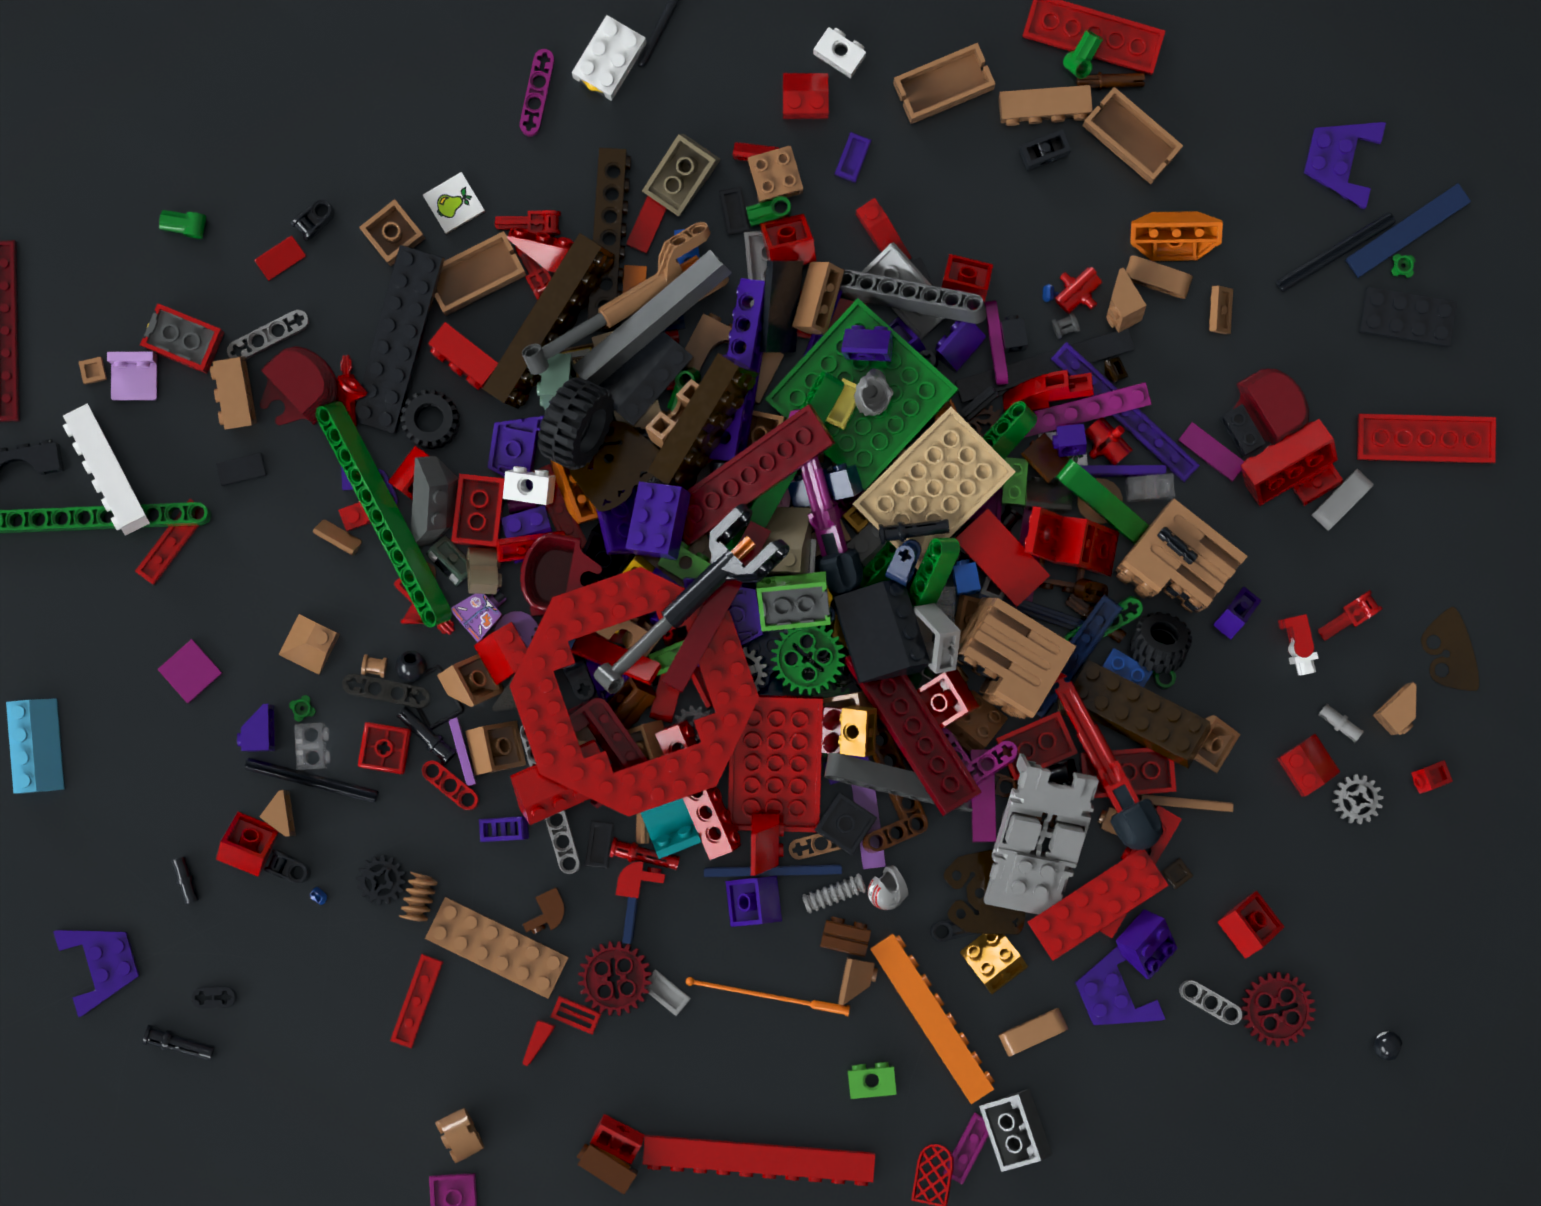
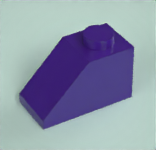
M1243 586L1213 626L1229 639H1232L1248 621L1262 600Z

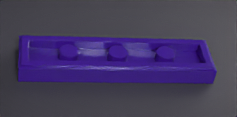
M1080 465L1093 477H1161L1166 473V465Z

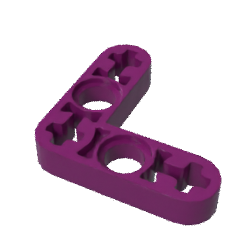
M946 728L942 729L944 734L949 736L947 739L951 745H956V747H953L955 751L963 756L962 762L969 773L975 772L974 766H978L979 771L983 775L979 777L978 773L973 775L972 778L977 785L1017 758L1018 750L1016 745L1011 741H1003L971 762L952 732ZM1004 747L1012 748V756L1004 755L1000 758L1002 763L998 764L997 758L993 753L997 752V756L1003 753ZM987 758L992 759L995 763L994 768L989 771L981 767L982 761Z

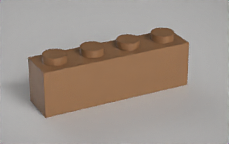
M1091 86L1000 92L999 108L1001 123H1006L1007 126L1019 125L1022 121H1029V124H1040L1042 120L1049 119L1054 123L1063 122L1065 118H1074L1075 121L1086 120L1093 112Z

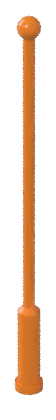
M688 977L685 981L688 986L694 984L811 1006L812 1009L843 1014L847 1017L850 1010V1005L845 1006L818 1000L805 1001L698 981L692 977Z

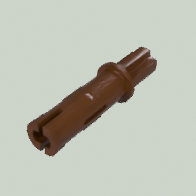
M1098 72V74H1089L1083 79L1077 77L1076 83L1077 86L1090 85L1091 88H1098L1099 90L1105 87H1144L1145 82L1143 80H1145L1144 72L1102 74Z
M1074 593L1065 602L1067 606L1081 615V619H1087L1094 609L1093 604L1089 605L1084 600L1075 597ZM1119 628L1108 634V636L1117 643H1120L1127 633Z

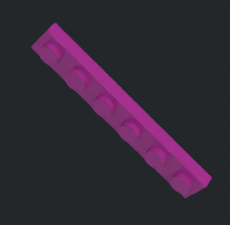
M1143 382L1058 404L1050 408L1035 410L1033 412L1037 415V423L1025 437L1056 430V426L1075 425L1152 405L1147 383Z

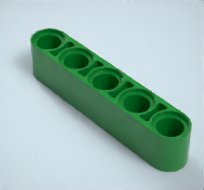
M1072 459L1067 462L1056 476L1061 483L1132 543L1135 544L1149 527L1143 519Z
M934 538L931 540L908 591L913 610L916 606L937 604L960 552V544L956 538Z

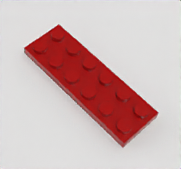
M1033 0L1023 38L1067 51H1075L1085 31L1089 30L1103 39L1093 56L1094 59L1153 75L1165 30L1063 0Z
M1358 414L1357 460L1495 463L1496 417Z
M1137 850L1027 923L1052 961H1054L1169 885L1146 850Z

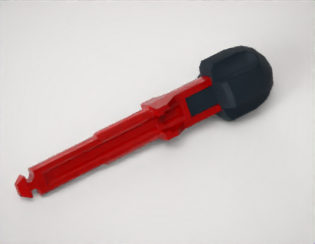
M1060 673L1055 683L1058 682L1059 684L1055 692L1078 733L1077 737L1093 764L1101 784L1117 811L1110 821L1123 844L1131 849L1144 850L1151 848L1158 842L1162 834V822L1156 808L1150 799L1139 801L1120 763L1114 757L1098 725L1091 718L1073 682H1065L1064 678L1067 675Z

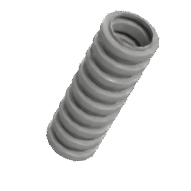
M858 873L854 878L850 876L849 880L843 879L841 883L837 881L836 885L829 884L830 887L828 888L824 886L823 890L816 889L815 893L811 891L809 892L810 895L806 896V894H803L802 899L807 912L811 914L812 910L818 911L820 907L824 909L826 908L825 905L828 904L832 906L833 902L839 903L841 899L845 901L846 897L852 898L854 894L858 896L859 892L866 893L862 876Z

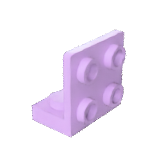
M107 352V361L111 363V399L113 401L157 400V355L154 352Z

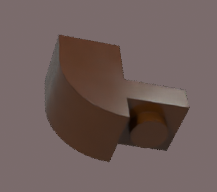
M558 887L535 897L543 914L523 923L526 932L532 931L535 934L545 929V923H548L551 930H554L561 924L565 916V903Z

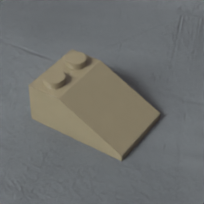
M678 134L642 192L680 217L709 179L721 159L685 134Z
M776 508L766 526V529L771 531V534L762 550L770 542L779 539L786 542L790 550L787 556L767 575L785 576L808 573L812 525L809 522L808 514L812 511L811 508Z

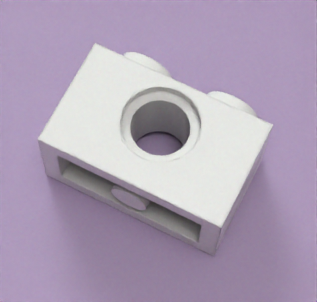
M828 27L813 49V54L851 79L866 57L865 47L855 40L851 42L846 39V35L837 28L833 30ZM842 46L847 49V53L839 56L835 53V49Z
M514 466L512 470L505 471L503 499L543 505L551 504L554 499L556 476L549 475L547 470L537 469L534 473L527 472L526 467ZM527 479L533 483L532 491L526 487Z

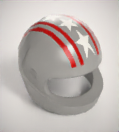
M894 865L885 867L882 877L877 878L875 876L868 886L869 900L875 907L881 910L895 909L909 895L907 885L901 873Z

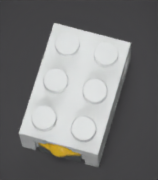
M606 15L572 71L573 78L579 82L581 81L589 90L596 91L602 96L605 95L607 99L612 101L646 46V38Z

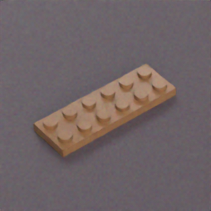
M447 897L444 898L425 939L549 999L569 958Z

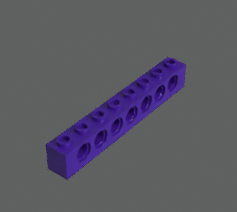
M741 278L736 291L737 302L736 307L733 309L734 320L732 329L729 332L730 343L726 356L741 361L757 372L758 376L754 387L746 394L743 405L736 411L731 425L722 434L719 445L710 454V459L720 462H728L747 448L763 352H760L765 281ZM754 299V305L750 308V302ZM750 322V327L746 331V325ZM746 344V350L742 353V348ZM730 434V435H731V439H730L729 443H727V442H726V439H727V436Z

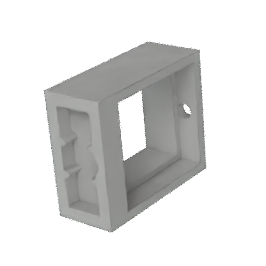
M935 603L914 607V613L931 662L928 666L935 674L956 670L961 630ZM933 633L935 634V642H934V643L932 642V635H933Z

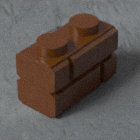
M629 677L622 688L609 700L608 704L623 726L628 730L633 723L639 720L640 715L645 709L653 704L656 694L651 685Z
M833 916L831 920H826L820 947L865 957L871 930L867 929V924L854 922L852 926L844 924L845 919Z

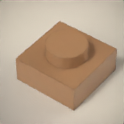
M102 357L79 361L83 384L87 385L107 380Z

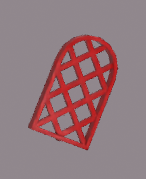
M931 1144L920 1152L911 1201L935 1206H947L954 1170V1159L951 1152L945 1146ZM929 1148H932L935 1152L931 1157H928L926 1154ZM944 1150L949 1156L946 1160H943L940 1155ZM924 1155L926 1160L921 1163L922 1157ZM937 1156L941 1163L935 1167L931 1160ZM948 1161H950V1169L946 1165ZM929 1163L932 1170L926 1174L922 1166ZM944 1166L947 1173L941 1177L937 1169ZM921 1171L924 1176L918 1179L919 1172ZM933 1172L939 1178L934 1183L928 1177ZM948 1176V1182L946 1185L943 1179ZM926 1178L930 1186L923 1190L920 1182ZM941 1181L945 1189L938 1193L935 1185ZM918 1186L921 1192L916 1195V1190ZM932 1188L936 1195L929 1199L925 1192ZM944 1192H946V1194H945V1200H943L942 1197L940 1196V1195H942ZM923 1194L927 1201L920 1200L917 1198ZM938 1198L942 1204L935 1203L932 1201Z

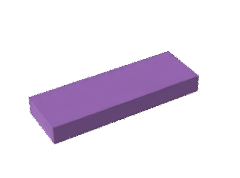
M459 718L450 719L449 724L466 785H476L477 780L474 775Z

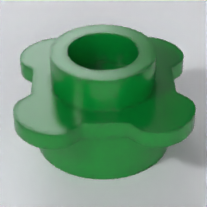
M1394 255L1392 274L1394 276L1405 275L1407 278L1412 277L1414 274L1412 269L1415 258L1412 255Z
M307 695L302 696L299 700H292L289 703V708L295 714L294 719L298 722H301L307 716L312 717L315 715L316 710L312 708L310 704L311 699Z

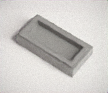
M656 969L653 971V975L647 979L653 983L645 987L650 991L649 995L675 1016L679 1014L691 999Z

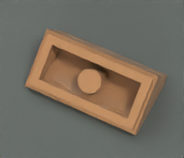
M322 520L313 530L314 534L352 556L357 553L362 544L360 539L327 520Z

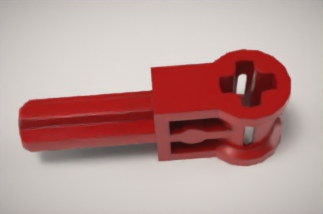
M544 210L528 211V216H496L495 228L497 230H510V228L522 227L533 233L544 232L550 236L561 235L559 230L561 212Z
M515 246V250L529 274L525 278L538 300L551 280V276L545 268H541L535 260Z
M1372 591L1365 592L1342 608L1344 613L1319 628L1318 633L1324 641L1328 640L1347 626L1353 624L1356 627L1381 611L1383 608L1378 606L1371 596Z

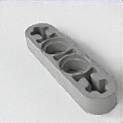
M294 310L231 342L227 347V354L230 358L238 357L237 355H232L235 352L234 347H245L246 345L243 342L247 340L249 347L253 350L249 352L246 348L241 351V355L245 356L247 360L304 331L309 325V317L302 310ZM296 315L304 317L302 325H291L290 327L293 330L289 332V328L284 321L288 319L290 324L295 321ZM282 325L285 331L281 337H275L272 334L274 326ZM261 335L264 337V344L261 347H254L252 345L254 336Z

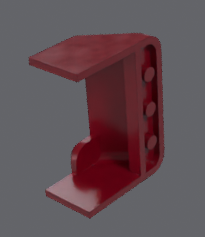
M594 697L568 710L574 732L580 731L586 726L589 728L612 761L610 765L613 772L647 761L645 755L604 699ZM593 799L590 800V803L596 808L603 805Z

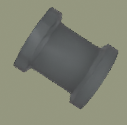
M1070 313L1068 317L1056 321L1054 319L1051 321L1058 340L1068 333L1080 332L1074 313Z

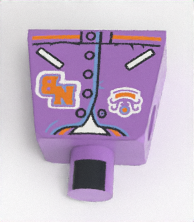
M499 589L496 594H492L489 597L486 594H474L453 606L451 611L473 638L480 642L503 617V614L497 608L507 598Z

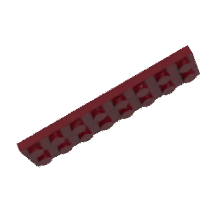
M811 404L799 410L687 490L691 493L682 536L687 545H692L708 534L736 506L743 503L749 505L835 444V441Z
M848 656L843 661L859 684L851 657ZM907 675L859 684L873 708H877V714L942 816L982 793Z

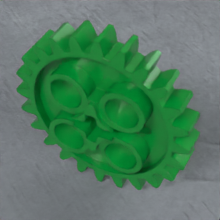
M822 625L820 629L818 626L802 627L794 630L792 628L787 629V635L780 632L779 634L783 640L774 641L779 647L778 649L771 650L777 654V657L772 658L771 661L778 664L772 670H780V674L776 678H785L783 686H787L790 683L792 684L790 691L793 692L799 687V694L802 695L805 689H807L808 694L812 695L813 689H816L820 694L822 692L821 686L829 690V681L837 683L834 676L835 674L842 675L838 667L845 666L844 663L840 662V659L846 657V655L839 652V650L844 648V645L836 644L840 637H831L834 633L833 629L825 632L826 625ZM805 635H810L813 638V645L810 648H805L802 645V638ZM796 643L807 654L812 652L811 658L824 668V672H820L811 662L804 663L805 657L793 647V644ZM824 650H827L831 656L827 663H821L819 660V654ZM791 652L796 653L798 656V661L795 665H789L786 660L787 655ZM811 667L815 671V677L807 681L803 674L805 669Z

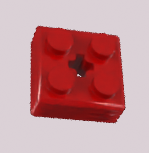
M366 722L358 767L404 774L411 730ZM387 742L390 751H386L385 755H382L383 752L379 750V746Z

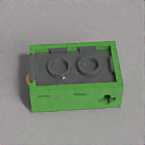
M826 571L765 577L760 582H757L756 589L761 631L831 625L830 603L832 601V594L827 586Z

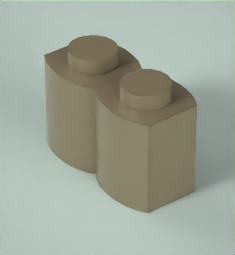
M468 547L466 568L469 593L496 594L497 588L502 586V574L498 573L501 562H498L496 558V548Z

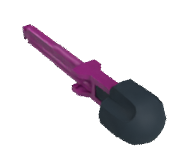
M800 409L790 411L788 418L797 413ZM817 456L801 467V474L812 509L808 514V518L815 530L821 551V556L815 560L816 572L826 571L829 592L832 596H839L860 588L863 579V567L859 552L855 549L847 548L840 523V510L838 504H832L824 472Z

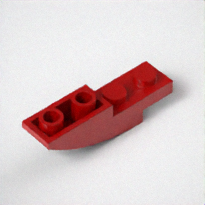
M1067 369L1044 374L1020 383L1003 394L1004 413L1017 401H1023L1031 410L1050 408L1049 401L1093 396L1092 373L1069 376Z

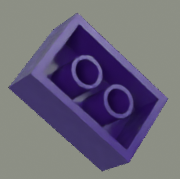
M639 481L625 549L635 555L678 560L691 493L680 486Z

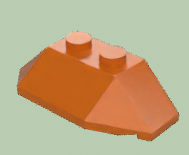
M1198 211L1151 212L1131 221L1130 243L1151 261L1198 260L1215 246L1222 243L1223 221Z
M594 456L593 460L590 462V465L588 466V469L594 468ZM551 461L553 474L556 476V482L570 515L578 524L597 519L596 508L576 483L569 468Z

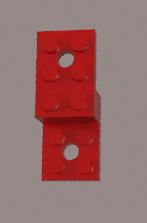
M1033 506L1029 517L1028 536L1025 539L1026 553L1058 565L1082 567L1100 575L1111 577L1119 537L1118 531L1088 519L1061 516L1042 507Z

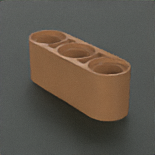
M1130 256L1126 272L1133 283L1182 299H1186L1193 276L1188 273L1137 256Z
M1056 1008L998 1036L1009 1057L1054 1037L1069 1028L1060 1009Z

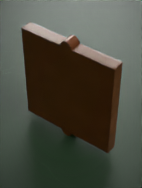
M1045 433L1037 440H1032L1029 443L1030 446L1021 453L1048 483L1059 474L1070 460L1067 456H1058V449H1053L1052 440Z

